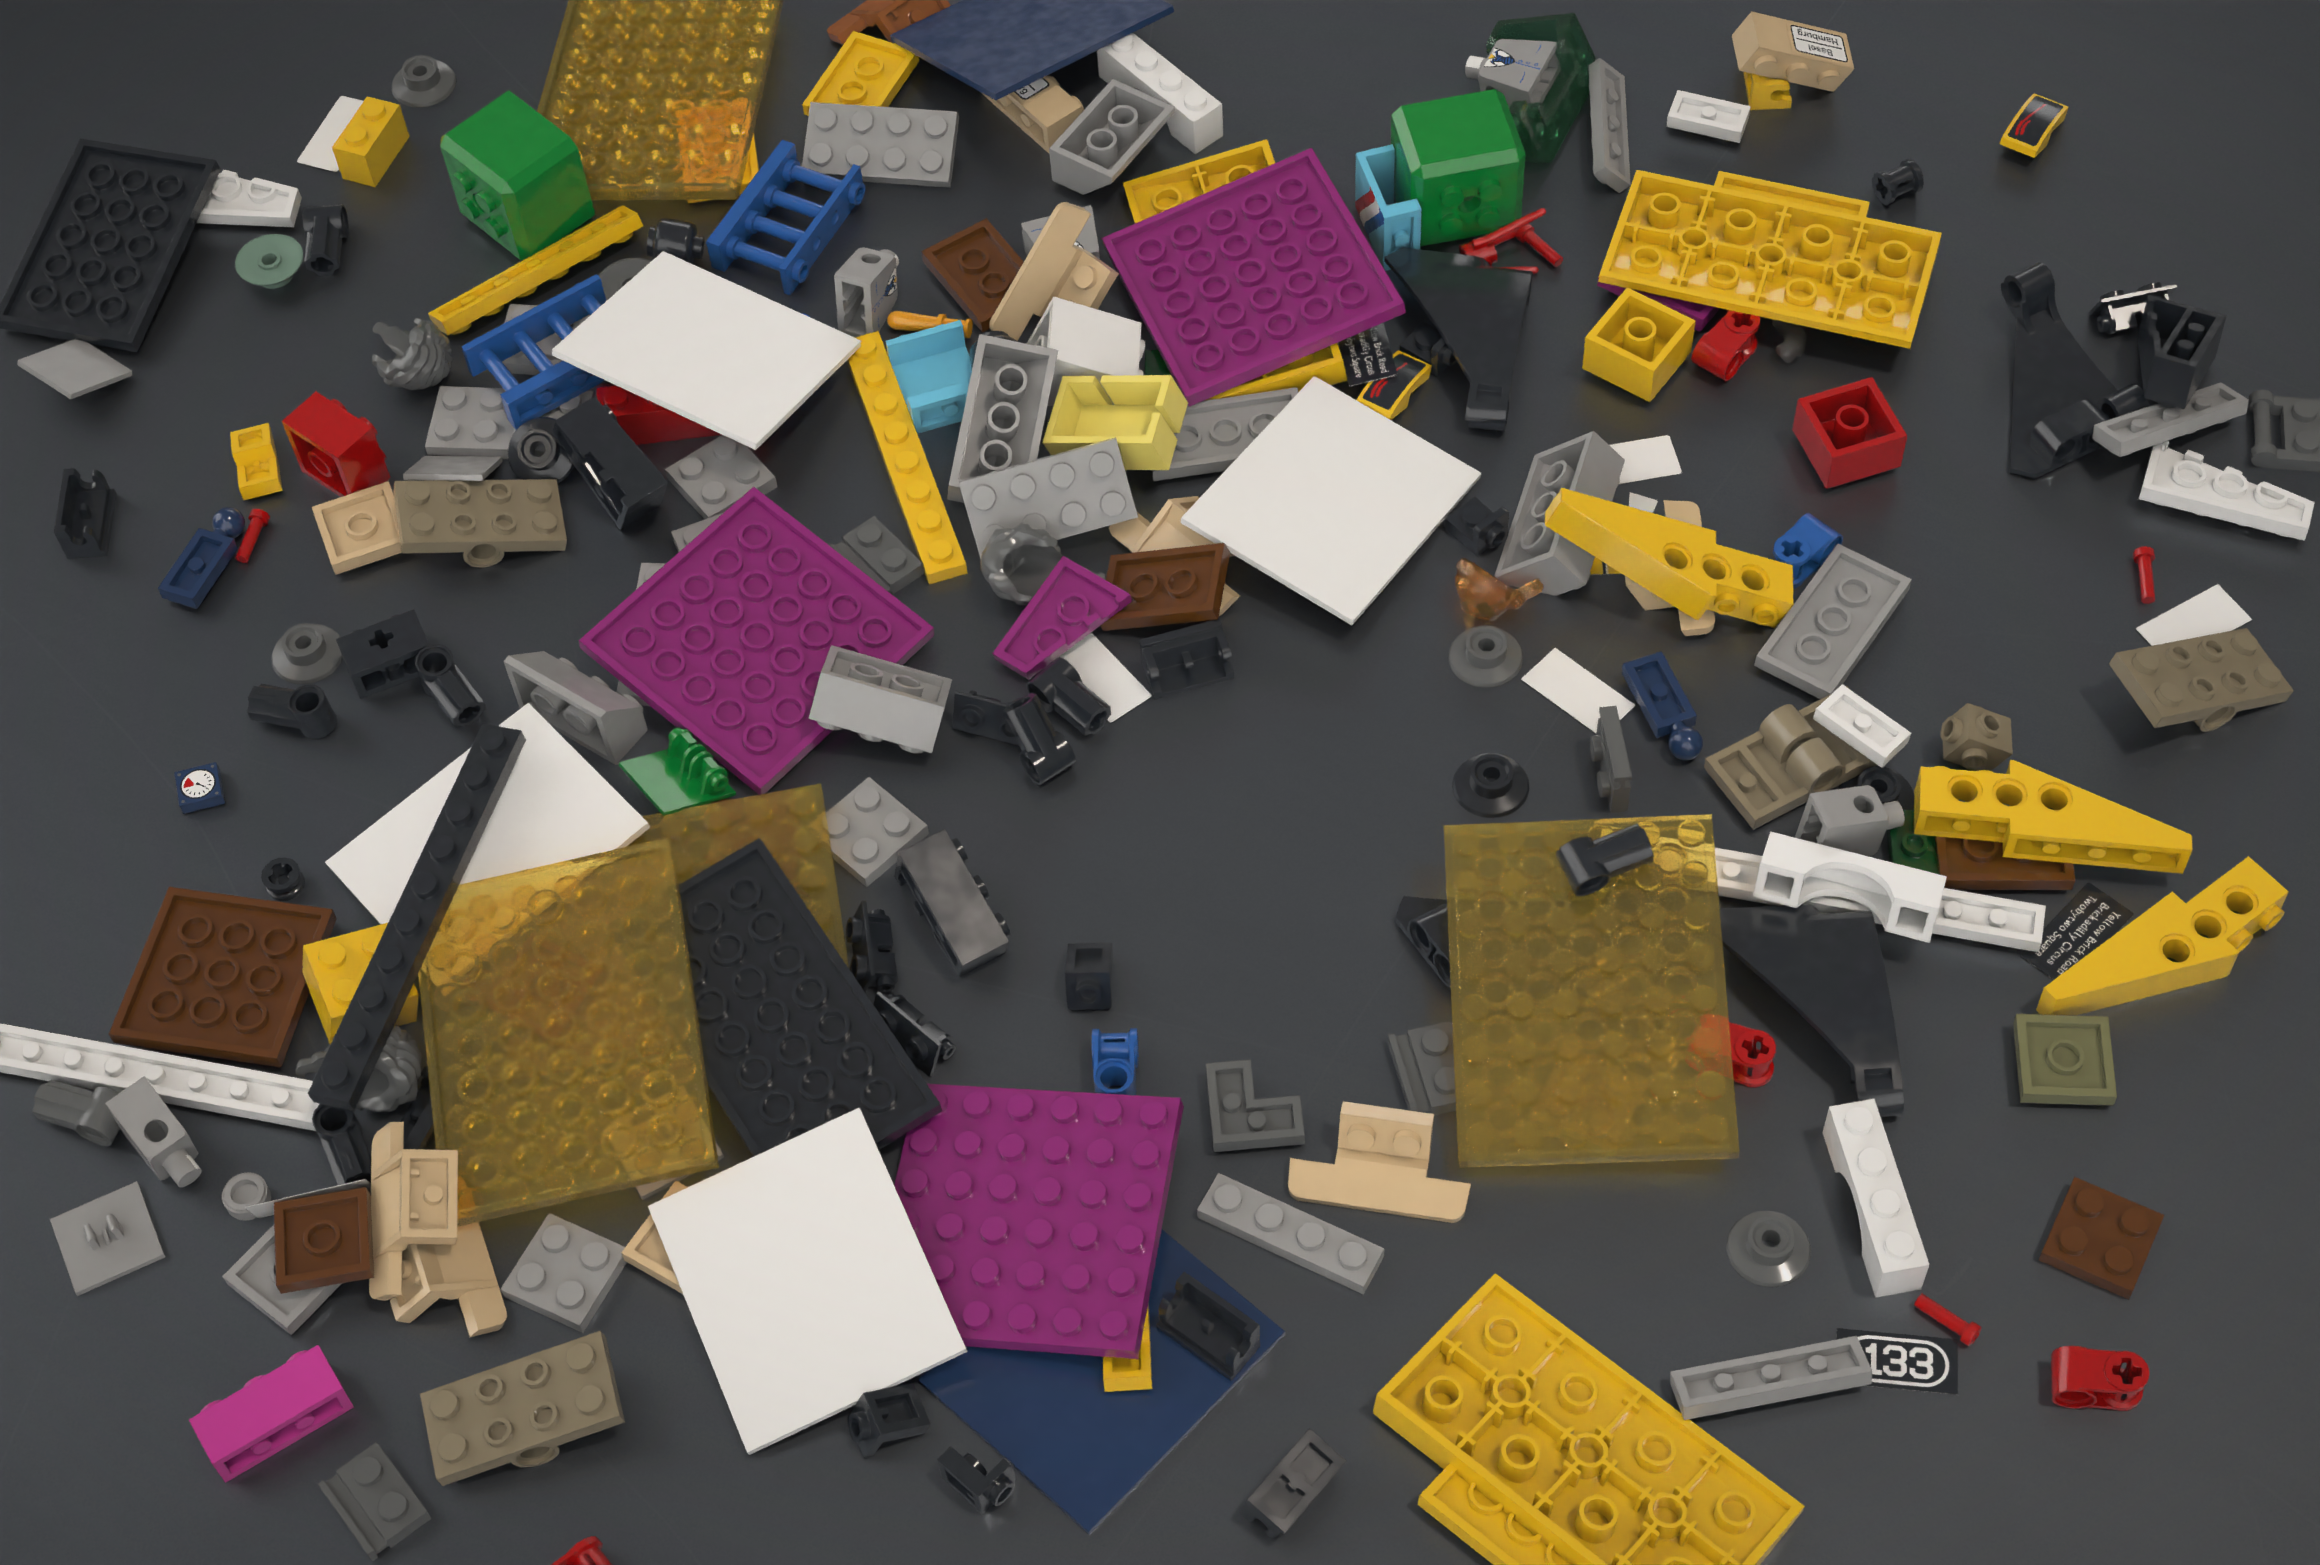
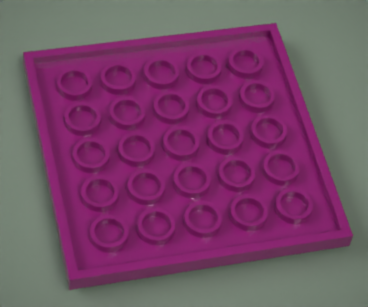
M1312 148L1101 238L1105 251L1119 273L1121 281L1177 386L1187 400L1189 407L1406 313L1404 301Z
M752 487L579 640V645L582 651L675 727L688 729L697 741L696 744H702L714 759L762 797L833 731L821 727L815 720L808 719L820 674L831 645L904 665L934 637V627L758 489Z
M927 1084L940 1102L942 1112L906 1133L894 1186L965 1346L1138 1359L1184 1109L1181 1098Z

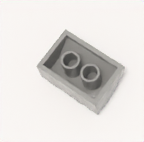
M1112 79L1049 148L1052 181L1082 195L1113 183L1175 113V106Z
M831 645L820 674L808 719L817 721L821 727L829 730H841L844 728L858 732L861 738L868 741L880 742L886 740L897 743L900 748L911 753H922L923 751L932 753L952 679Z
M545 651L509 655L503 661L520 709L529 703L556 731L615 765L619 763L648 730L642 713L643 708L635 698L628 694L622 696L616 693L602 679L597 676L588 677L578 671L575 665L565 658L557 659Z

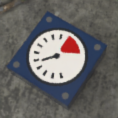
M217 762L174 772L179 806L183 814L225 804L221 772Z

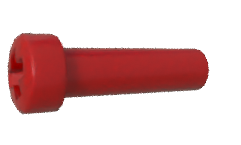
M1530 223L1517 230L1516 238L1522 243L1527 242L1554 267H1558L1563 262V257L1534 232L1535 229Z
M252 509L249 514L250 524L235 557L241 563H248L262 527L268 525L270 516L264 510Z
M2143 546L2134 550L2133 558L2134 562L2138 564L2141 601L2144 604H2151L2155 602L2152 569L2155 551L2151 547Z
M1923 1293L1919 1295L1914 1303L1916 1308L1961 1336L1960 1341L1967 1346H1971L1981 1332L1980 1325L1974 1321L1969 1324Z

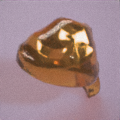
M1461 558L1455 565L1457 570L1455 586L1462 610L1482 622H1493L1507 610L1519 609L1527 599L1535 597L1544 589L1542 582L1538 578L1515 590L1467 558Z

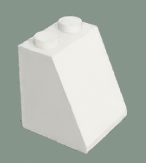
M1054 296L1026 343L1058 350L1048 406H1054L1062 376H1095L1100 383L1102 376L1143 375V370L1139 369V362L1145 349V341L1141 340V322Z

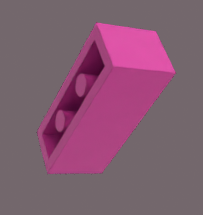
M316 1345L310 1350H303L292 1355L284 1365L272 1372L252 1378L242 1389L227 1398L207 1404L199 1414L190 1418L189 1422L212 1465L226 1483L351 1410L354 1406L319 1345Z

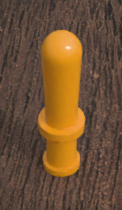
M893 311L887 317V323L892 329L904 331H922L941 324L958 321V319L947 318L946 314H939L938 317L904 311ZM972 319L961 320L964 338H970L973 329Z

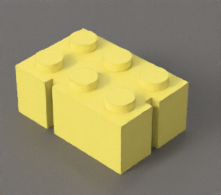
M1171 375L1102 376L1100 383L1095 376H1062L1042 443L1050 455L1116 437L1125 470H1169L1177 444V438L1174 433H1180L1188 402Z

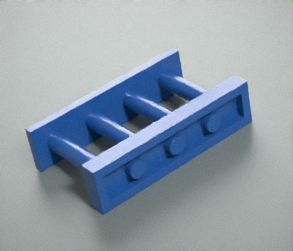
M781 140L707 239L706 244L711 267L725 272L733 260L740 257L780 271L784 294L791 296L799 283H803L806 280L811 266L855 205H859L862 202L866 188L865 184H863L861 167L853 164L843 180L800 166L795 144ZM799 181L831 192L832 195L823 206L784 191L790 183ZM780 206L814 219L808 228L802 231L765 217L772 208ZM759 231L793 243L795 246L787 257H783L749 245L747 241L753 234Z
M597 274L461 346L470 374L474 377L488 369L506 391L500 394L507 419L515 430L524 422L540 417L606 381L565 361L553 365L536 344L554 333L563 340L573 331L570 326L572 323L587 315H591L606 302L601 278ZM520 351L525 354L539 371V374L522 383H519L502 363V361Z

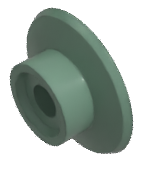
M283 234L263 235L249 241L241 248L236 256L235 268L238 275L251 284L268 289L280 288L289 283L293 275L298 271L303 260V250L301 245L290 236Z

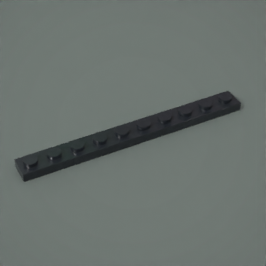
M482 724L307 1093L314 1103L355 1111L526 742L521 730Z

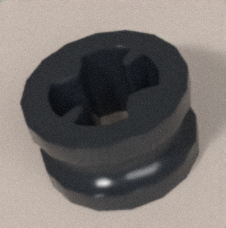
M286 857L274 859L265 865L262 870V882L269 896L274 900L289 901L294 899L302 892L305 886L303 874L293 859ZM286 874L289 881L280 884L277 878Z

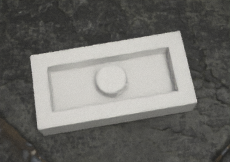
M1677 90L1667 117L1666 127L1740 143L1749 119L1751 106Z
M1843 684L1816 708L1813 717L1815 721L1881 768L1908 744L1911 732Z

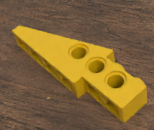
M1565 488L1560 489L1545 511V526L1695 620H1699L1706 610H1710L1722 615L1754 622L1758 625L1775 628L1794 605L1793 565L1716 544L1715 530Z
M2010 760L2006 774L1994 773L1989 770H1956L1945 766L1920 767L1914 790V834L2003 842V857L2180 874L2184 873L2192 852L2191 834L2015 760Z
M2249 856L2187 903L2172 891L2045 986L2036 1011L2042 1015L2076 1016L2227 977L2238 954L2253 939V934L2261 928L2268 931L2281 920L2285 913L2281 908L2289 891ZM2167 958L2175 959V960L2178 961V962L2170 961V960L2167 959Z

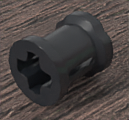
M1912 159L1902 161L1899 167L1888 172L1878 171L1874 173L1872 178L1874 193L1880 202L1885 205L1893 203L1896 197L1909 191L1911 193L1921 191L1924 185L1922 171Z

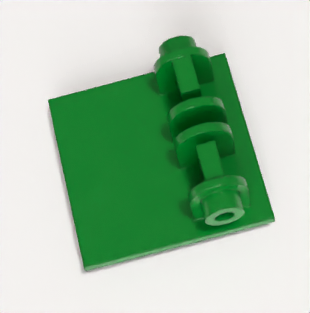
M679 727L673 729L668 736L670 740L668 749L621 761L618 765L663 816L736 796V791L728 784L727 771L714 761L713 756L702 744H696L697 741L688 729Z

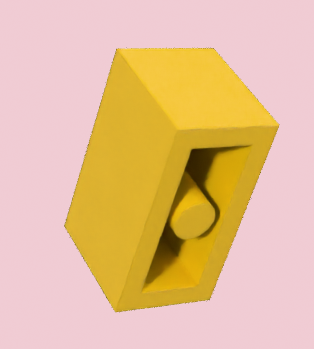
M368 96L363 101L332 146L343 179L371 187L377 186L410 137L399 104Z

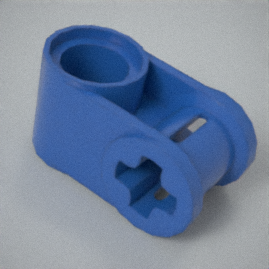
M1806 513L1790 530L1776 540L1773 547L1775 561L1793 565V589L1801 586L1807 578L1823 565L1837 544L1842 545L1843 536L1812 514Z
M1130 1028L1128 1033H1101L1100 1029H1092V1066L1095 1093L1136 1095V1068L1139 1066L1138 1028ZM1113 1085L1122 1086L1119 1089H1108V1087Z

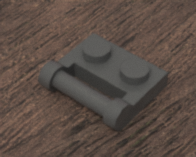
M2268 390L2252 392L2249 395V410L2254 415L2255 446L2251 449L2253 465L2261 468L2320 472V399L2274 396ZM2270 415L2279 416L2281 449H2276L2272 444Z

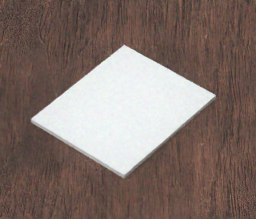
M663 251L552 349V356L756 450L861 347V340Z
M1313 376L1181 517L1180 523L1215 544L1225 543L1233 555L1352 626L1443 522L1445 517L1449 515L1481 477V472Z
M529 703L499 725V727L521 730L526 742L420 968L442 994L447 992L650 828L648 822ZM470 749L325 862L380 925L389 922Z
M860 1108L648 1206L749 1455L856 1405L861 1395L865 1392L894 1387L968 1352Z

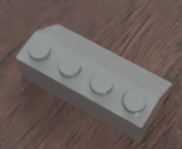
M979 334L948 486L947 500L964 503L959 486V481L1037 459L1058 350Z
M1595 431L1534 455L1494 576L1498 583L1553 596L1576 590L1586 585L1590 578L1594 556L1545 526V511L1561 488L1612 502L1620 482L1625 459Z

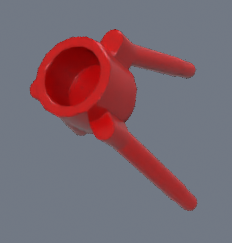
M1540 208L1486 236L1460 245V254L1483 258L1492 267V264L1498 261L1495 246L1515 238L1519 228L1545 215L1546 209ZM1536 266L1500 267L1516 270L1533 271V274H1537L1539 272V269Z

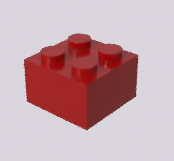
M1873 377L1802 397L1797 401L1792 430L1826 489L1901 467L1907 434Z
M315 391L282 420L301 471L338 496L343 497L387 482L391 478L385 463L387 457L379 447L376 439V428L366 418L362 416L357 418L349 413L338 400L334 398L329 400Z

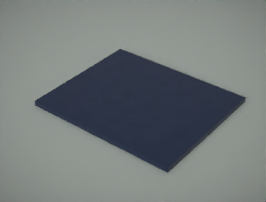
M962 0L890 36L891 41L990 98L998 100L1173 13L1174 9L1173 5L1163 0Z
M1162 1229L1148 1302L1152 1389L1105 1392L1103 1356L965 1346L968 1352L928 1370L918 1381L998 1454L1010 1460L1017 1471L1090 1535L1285 1335V1331ZM1183 1272L1192 1276L1260 1326V1348L1232 1381L1157 1328L1159 1305L1163 1298L1169 1302L1172 1300L1176 1293V1280Z

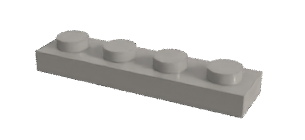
M1598 58L1588 65L1592 128L1591 143L1593 149L1592 169L1598 181L1609 185L1620 193L1631 186L1625 76L1604 60Z
M2220 382L2195 391L2185 409L2165 408L2155 404L2095 424L2092 439L2119 457L2130 455L2135 451L2159 445L2173 438L2191 434L2197 430L2217 423H2224L2229 419L2247 413L2249 399Z
M1220 1173L1217 1174L1197 1209V1217L1363 1295L1384 1258V1248Z
M1857 1336L1670 1371V1385L1684 1420L1872 1384V1369Z

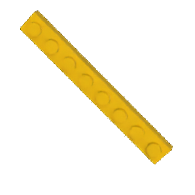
M876 331L855 337L861 340V347L847 360L918 557L923 563L928 584L968 574L964 556L880 333Z

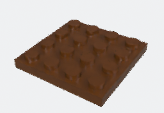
M168 887L109 1031L110 1038L116 1044L282 1067L310 992L303 975V945L330 938L337 920L333 909Z

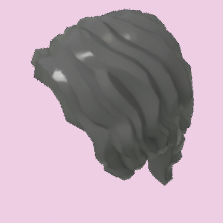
M415 318V326L410 332L401 330L398 326L390 327L384 322H377L374 325L373 332L380 334L385 344L389 345L393 352H396V356L390 360H384L374 354L372 356L373 366L377 367L378 374L384 378V383L390 387L422 390L436 386L443 378L447 377L452 368L453 358L451 353L453 351L450 347V340L438 330V327L433 322Z
M1021 523L1015 528L996 529L981 555V571L997 596L1025 606L1028 605L1063 555L1058 546V541L1051 537L1044 529H1032L1028 524ZM1102 572L1096 574L1105 580L1107 578L1106 575Z
M398 1025L393 1027L356 1109L361 1111L368 1109L376 1112L394 1111L399 1104L416 1100L417 1082L421 1075L422 1054L417 1048L416 1040L406 1030H401ZM330 1046L325 1051L315 1052L311 1058L299 1060L295 1067L296 1075L303 1077L307 1073H317Z

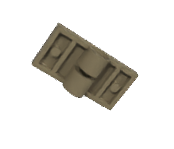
M557 479L394 481L393 493L402 553L463 552V558L467 564L473 567L484 568L500 562L504 557V552L565 551L567 537Z
M2247 628L2116 652L2109 662L2113 671L2154 728L2194 720L2201 731H2212L2230 721L2238 711L2286 702L2294 692L2280 670L2274 665L2259 645L2257 639Z
M1830 695L1799 711L1792 704L1777 708L1764 719L1758 732L1705 758L1704 769L1753 830L1806 803L1811 793L1829 791L1860 775L1865 769L1877 766L1873 761L1813 719L1816 708Z
M601 1331L420 1393L435 1476L442 1486L510 1462L518 1467H534L545 1464L557 1457L559 1445L625 1422L607 1339Z

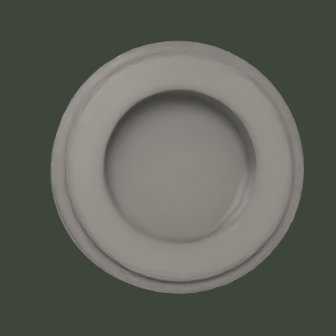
M249 1172L241 1173L231 1178L222 1191V1201L229 1214L243 1221L257 1218L245 1207L269 1202L272 1197L265 1180L260 1175Z

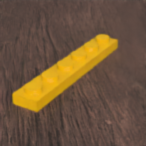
M622 205L429 312L428 315L438 329L446 335L460 334L468 330L472 325L471 323L482 316H491L500 312L504 308V304L516 297L522 298L534 293L537 286L549 279L553 280L563 277L569 272V268L575 264L595 259L601 254V250L607 246L629 240L633 236L634 231L643 227L641 219L637 212Z

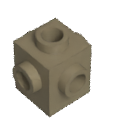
M1967 703L1942 723L1940 735L1943 740L1944 760L1970 770L1992 771L2013 754L2011 718Z

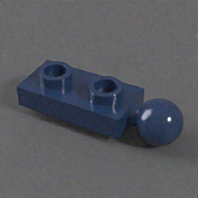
M232 507L218 510L212 519L213 532L198 528L159 585L158 590L162 598L195 609L199 607L238 549L234 538L241 535L245 528V519L239 510Z
M1662 651L1623 663L1622 675L1656 738L1671 734L1669 749L1676 758L1691 760L1697 757L1703 748L1701 734L1692 728V726L1696 725L1697 715Z

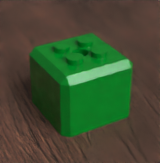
M1492 89L1402 105L1391 114V144H1393L1395 149L1394 196L1397 203L1417 198L1421 207L1420 246L1490 234L1521 218L1526 153L1503 93Z
M506 91L441 136L440 148L460 213L518 259L524 260L559 241L595 215L578 147L569 135L511 91Z

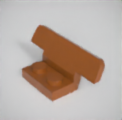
M866 0L827 29L830 40L843 45L853 31L860 33L868 26L873 27L877 25L886 39L892 42L891 34L951 5L947 0Z

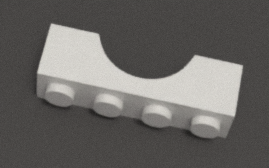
M1134 33L1097 50L1099 77L1105 82L1109 83L1112 79H1115L1175 106V113L1166 122L1169 131L1174 138L1194 154H1197L1223 136L1222 103Z
M1770 831L1760 863L1753 897L1793 908H1798L1804 902L1817 897L1835 896L1847 898L1873 911L1882 922L1886 932L1930 943L1947 876Z
M1875 1099L1829 1106L1822 1133L1835 1173L1840 1172L1845 1177L1855 1201L1861 1229L1862 1258L1875 1298L1921 1290L1929 1268V1262Z

